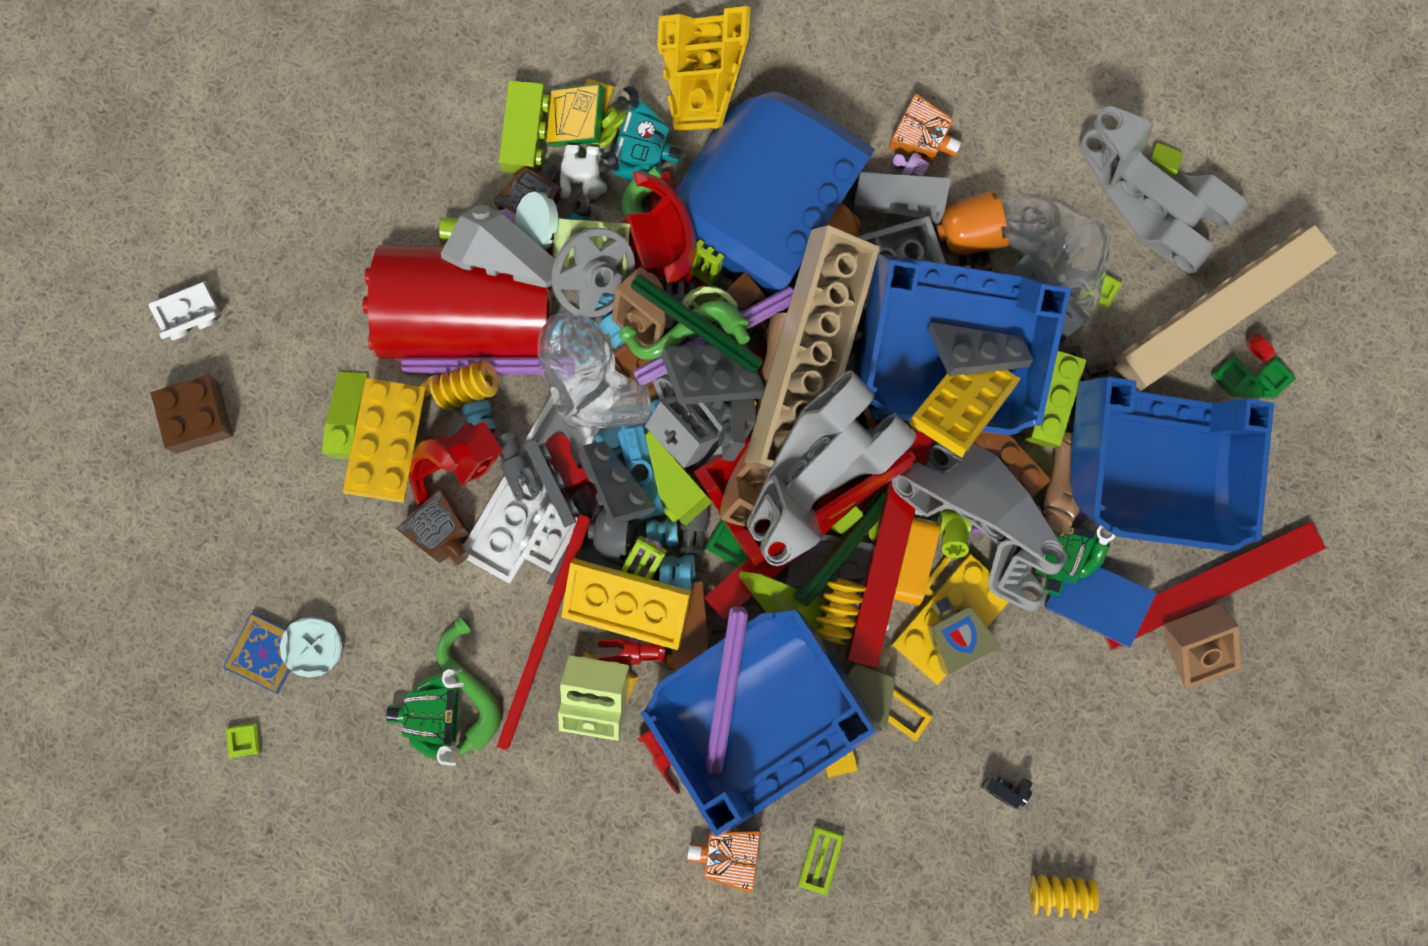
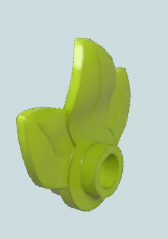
M614 106L609 108L602 115L600 142L589 143L585 150L587 151L588 146L594 147L599 144L601 149L607 147L613 141L617 130L622 126L627 117V112L621 109L617 110Z

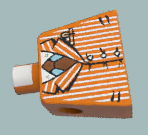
M915 94L891 140L888 150L909 157L915 151L921 155V159L933 163L939 150L955 158L962 141L947 135L953 123L952 118L921 96Z
M731 830L716 837L710 831L708 844L690 842L687 861L706 863L704 878L752 893L760 830Z

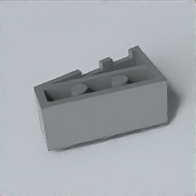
M873 171L867 173L860 172L852 213L858 216L899 224L929 216L934 231H936V225H939L945 212L951 178L880 174Z

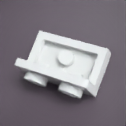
M206 281L148 304L161 329L159 333L161 339L170 336L171 340H176L187 335V329L196 325L199 329L206 328L216 323L214 318L220 314Z
M550 502L547 508L541 505L533 519V522L537 523L536 528L532 534L526 532L518 548L523 550L520 557L553 573L570 542L576 523L565 528L553 503Z

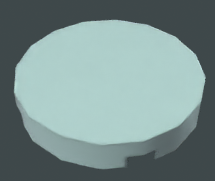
M530 192L521 199L517 207L515 225L544 250L549 248L553 240H550L552 233L556 234L558 212L554 201L549 199L547 194Z
M314 616L300 618L291 623L282 634L280 642L281 659L287 668L299 676L309 678L322 676L332 669L340 659L342 651L341 636L335 626L323 618Z

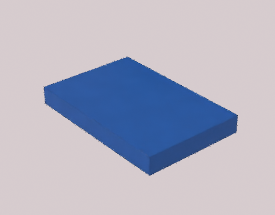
M1099 567L1088 578H1080L1078 584L1065 582L1062 595H1051L1045 609L1130 648L1156 592Z

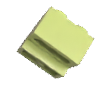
M558 218V229L553 237L552 257L556 258L559 250L572 236L590 228L609 229L619 234L629 244L630 224ZM606 236L589 237L598 250L614 240ZM573 248L564 259L562 265L564 268L575 264ZM625 253L615 269L624 279L626 278L627 270Z
M569 655L560 683L559 731L619 741L629 686V665Z

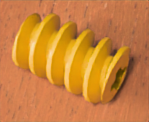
M482 360L481 365L474 362L470 367H461L460 371L454 369L450 374L443 373L440 377H432L430 380V390L436 403L442 409L451 411L456 407H463L465 404L481 401L486 397H493L498 390V375L489 361Z
M836 577L837 581L827 583V586L833 589L834 592L823 595L830 602V605H820V609L827 615L826 617L816 618L823 625V628L815 630L825 640L848 645L842 639L851 638L852 633L845 627H853L856 624L849 615L859 614V609L852 604L862 603L863 598L856 592L866 591V586Z
M1034 875L1031 878L1029 897L1034 915L1038 914L1040 906L1044 907L1046 916H1050L1053 907L1056 908L1058 917L1063 916L1065 908L1069 910L1071 918H1075L1077 910H1081L1082 917L1085 920L1088 919L1090 911H1093L1094 914L1097 913L1099 890L1096 880L1090 879L1085 883L1084 879L1077 878L1073 883L1069 877L1063 878L1062 882L1057 876H1052L1049 881L1045 875L1038 876L1037 880Z

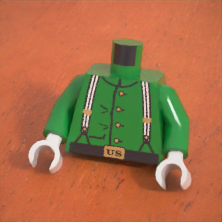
M1067 526L1064 536H1056L1067 554V559L1061 570L1056 574H1047L1038 569L1035 572L1037 575L1047 577L1044 586L1045 593L1061 596L1065 582L1078 584L1080 578H1088L1103 564L1110 547L1108 541L1113 540L1115 535H1106L1100 526L1097 529V533ZM1044 554L1047 561L1058 563L1054 556Z
M448 669L444 673L429 676L415 684L412 692L405 693L404 705H388L387 723L403 724L402 737L409 738L410 746L427 758L437 760L441 765L455 766L456 763L450 760V755L452 752H459V748L451 746H455L459 696V688L456 687L464 685V683L456 682V674L462 672V669Z

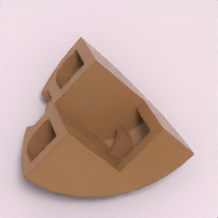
M748 448L739 459L730 476L723 495L720 513L722 520L740 526H747L749 515L770 472L744 463ZM760 519L757 522L767 521L768 519Z

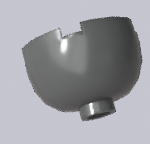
M603 508L598 513L596 521H590L588 539L594 541V548L600 557L607 561L625 564L629 556L627 555L628 548H633L636 542L637 518L608 526L604 518L607 512Z

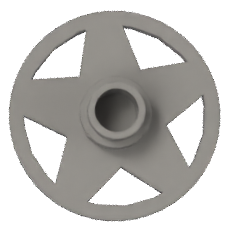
M590 228L575 234L562 246L553 264L551 280L554 294L566 310L577 316L588 318L601 316L613 310L615 297L606 305L598 308L596 306L602 293L615 295L616 287L625 280L615 270L624 253L627 262L625 279L635 272L634 255L626 240L609 229ZM606 236L614 240L598 250L589 237ZM573 248L575 264L561 270L565 257ZM561 289L577 290L578 308L567 301Z

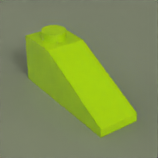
M338 372L324 428L322 453L329 458L349 459L362 393L368 373Z
M649 431L645 437L659 497L666 504L662 510L673 522L679 519L686 526L706 509L712 501Z
M740 571L739 578L766 613L798 610L815 629L818 628L819 622L816 618L821 617L822 610L820 605L825 604V599L816 596L811 604L806 607L800 605L794 598V594L798 589L760 574Z

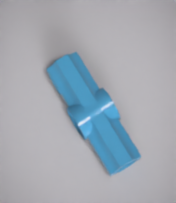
M644 425L618 431L627 469L656 506L650 515L639 517V519L665 513L662 510L664 506L657 489ZM638 464H643L648 468L649 475L646 480H640L635 476L634 470Z

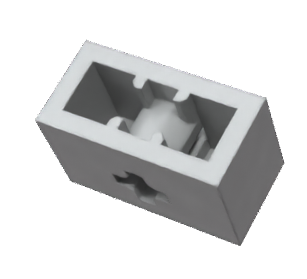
M677 396L660 401L645 425L683 468L702 461L719 437L689 404H679Z

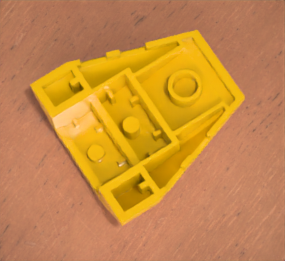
M751 7L725 8L724 15L692 18L682 14L659 16L657 46L659 54L663 55L666 69L663 70V76L665 80H669L672 95L667 97L675 131L720 129L722 127L749 39Z

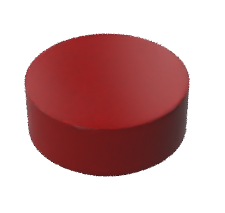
M1255 333L1246 341L1249 350L1261 362H1268L1276 355L1272 345L1260 334Z

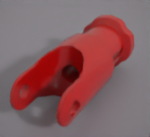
M604 639L598 641L597 644L600 648L618 647L623 649L621 653L613 657L599 658L598 660L618 662L625 665H640L642 661L666 663V647L640 639Z
M649 729L639 736L637 740L639 743H644L653 756L652 762L671 789L676 794H679L680 790L669 775L668 769L672 765Z

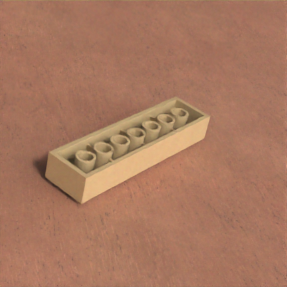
M829 225L811 230L744 463L770 471L802 409L845 373L880 250L879 246Z
M1316 225L1306 232L1303 228H1300L1284 242L1277 244L1263 254L1258 260H1254L1245 266L1235 276H1231L1222 282L1212 292L1199 298L1189 308L1176 314L1162 327L1159 326L1150 332L1139 343L1136 342L1123 351L1120 356L1114 359L1117 365L1110 371L1115 378L1137 381L1136 391H1143L1335 256L1337 254L1336 250Z

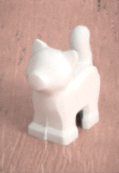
M566 145L560 170V186L562 188L560 197L567 199L570 196V183H583V194L586 202L589 204L591 200L598 199L607 191V184L601 180L599 171L602 152H600L599 147L588 146L586 157L580 158L578 153L580 147L578 145Z

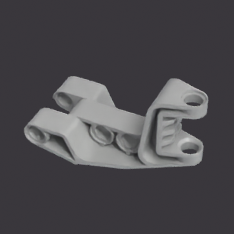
M1114 106L1104 107L1094 120L1095 129L1089 130L1081 140V153L1109 198L1142 242L1183 271L1195 273L1213 251V246L1206 238L1193 229L1201 218H1209L1218 225L1230 229L1248 207L1247 201L1214 175L1191 176L1177 172L1175 177L1171 178L1142 154L1150 136L1152 124L1148 120ZM1105 115L1113 116L1117 121V126L1112 129L1105 127L1101 121L1102 117ZM1092 137L1099 139L1102 148L1097 151L1090 149L1087 145V140Z
M853 371L843 373L802 409L779 451L747 521L748 530L754 539L761 541V552L767 562L772 565L779 566L787 563L814 547L821 540L822 534L816 513L811 508L814 502L859 476L883 474L916 439V433L896 413L889 415L875 428L872 429L870 427L868 430L855 419L871 403L874 398V392ZM758 520H770L771 524L766 532L758 533L754 530ZM774 542L785 544L783 553L778 556L768 554V549Z
M936 443L930 449L928 458L931 464L939 471H933L920 463L914 462L910 469L892 480L895 492L926 517L944 509H953L991 538L998 547L988 581L989 589L996 596L1024 610L1035 611L1045 598V590L1031 573L1032 567L1047 574L1058 573L1067 559L1065 550L1030 494L998 456L973 443L961 458L940 443ZM1044 554L1054 556L1058 563L1047 561ZM1023 591L1032 592L1037 600L1028 599L1023 594Z

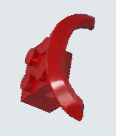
M633 171L632 174L637 187L649 188L663 197L651 212L628 214L622 221V223L630 224L629 246L635 259V271L641 266L648 273L657 276V278L666 277L667 283L678 281L687 274L696 257L697 238L693 220L685 203L668 183L655 175Z
M485 421L476 425L468 423L459 428L454 435L448 437L447 434H443L434 440L422 441L415 448L410 465L409 478L413 496L419 507L429 499L423 477L440 469L449 472L453 471L463 486L488 473L503 450Z

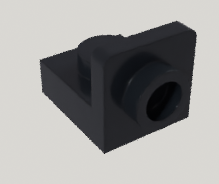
M997 776L996 779L987 777L980 788L1009 807L1018 809L1020 805L1023 807L1029 801L1033 792L1030 790L1033 782L1028 779H1022L1013 792L1011 791L1013 785L1002 777Z

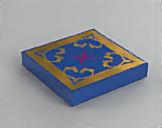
M251 613L223 668L279 694L291 671L281 659L280 642L282 634L286 629Z

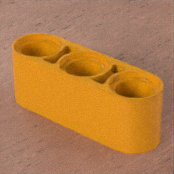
M914 516L894 600L915 606L921 604L940 535V523Z

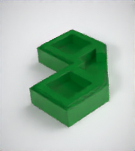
M1235 355L1230 357L1211 375L1232 397L1266 399L1276 398L1296 379L1276 357L1254 376Z

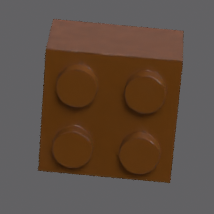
M202 376L150 392L165 449L177 454L233 437L220 384L211 376Z

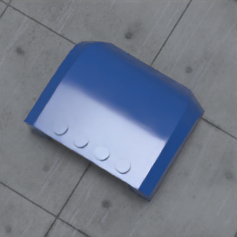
M776 91L763 92L743 101L727 112L722 127L714 131L675 191L685 203L693 220L697 242L700 239L704 241L705 250L709 246L715 249V257L719 253L724 256L721 274L735 281L746 272L768 298L787 287L802 264L811 230L827 225L875 149L826 116L793 97Z
M878 254L865 315L858 371L859 378L874 392L871 404L887 416L896 413L902 420L910 421L912 416L946 376V368L927 331L930 323L933 322L1022 337L1034 360L1028 368L1008 370L1019 377L1020 380L982 432L1012 435L1020 432L1022 429L1034 425H1042L1071 288L1031 277Z
M1113 377L1078 382L1071 454V489L1074 501L1088 518L1120 538L1233 552L1242 548L1241 546L1261 540L1274 403L1253 399L1209 403L1136 391L1137 381Z
M798 610L760 614L746 624L728 742L721 774H709L705 765L725 639L659 682L653 691V696L647 707L641 712L642 717L715 837L729 832L883 731L826 643Z

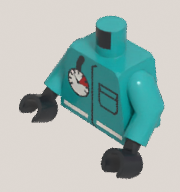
M628 86L623 88L629 94V100L624 96L618 97V102L622 106L631 105V109L626 111L627 117L622 124L614 152H606L600 156L601 159H605L608 162V165L601 164L599 171L606 173L612 170L613 174L631 181L634 178L633 171L639 172L643 170L648 173L654 166L661 169L663 160L679 164L683 147L669 144L670 128L667 127L666 122L641 98L638 99V91L634 87Z

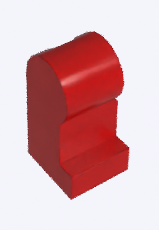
M562 434L550 436L545 445L552 457L550 462L554 470L559 471L566 487H564V490L569 493L589 483L590 481L584 468L579 469L572 456L573 447L569 439Z

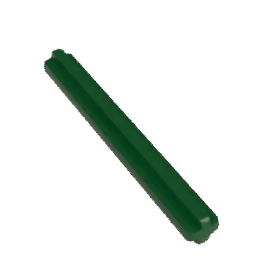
M638 274L634 278L631 288L745 369L755 373L761 366L762 359L643 275Z
M886 492L877 493L863 510L862 517L844 533L797 590L794 598L800 605L807 607L811 604L881 518Z

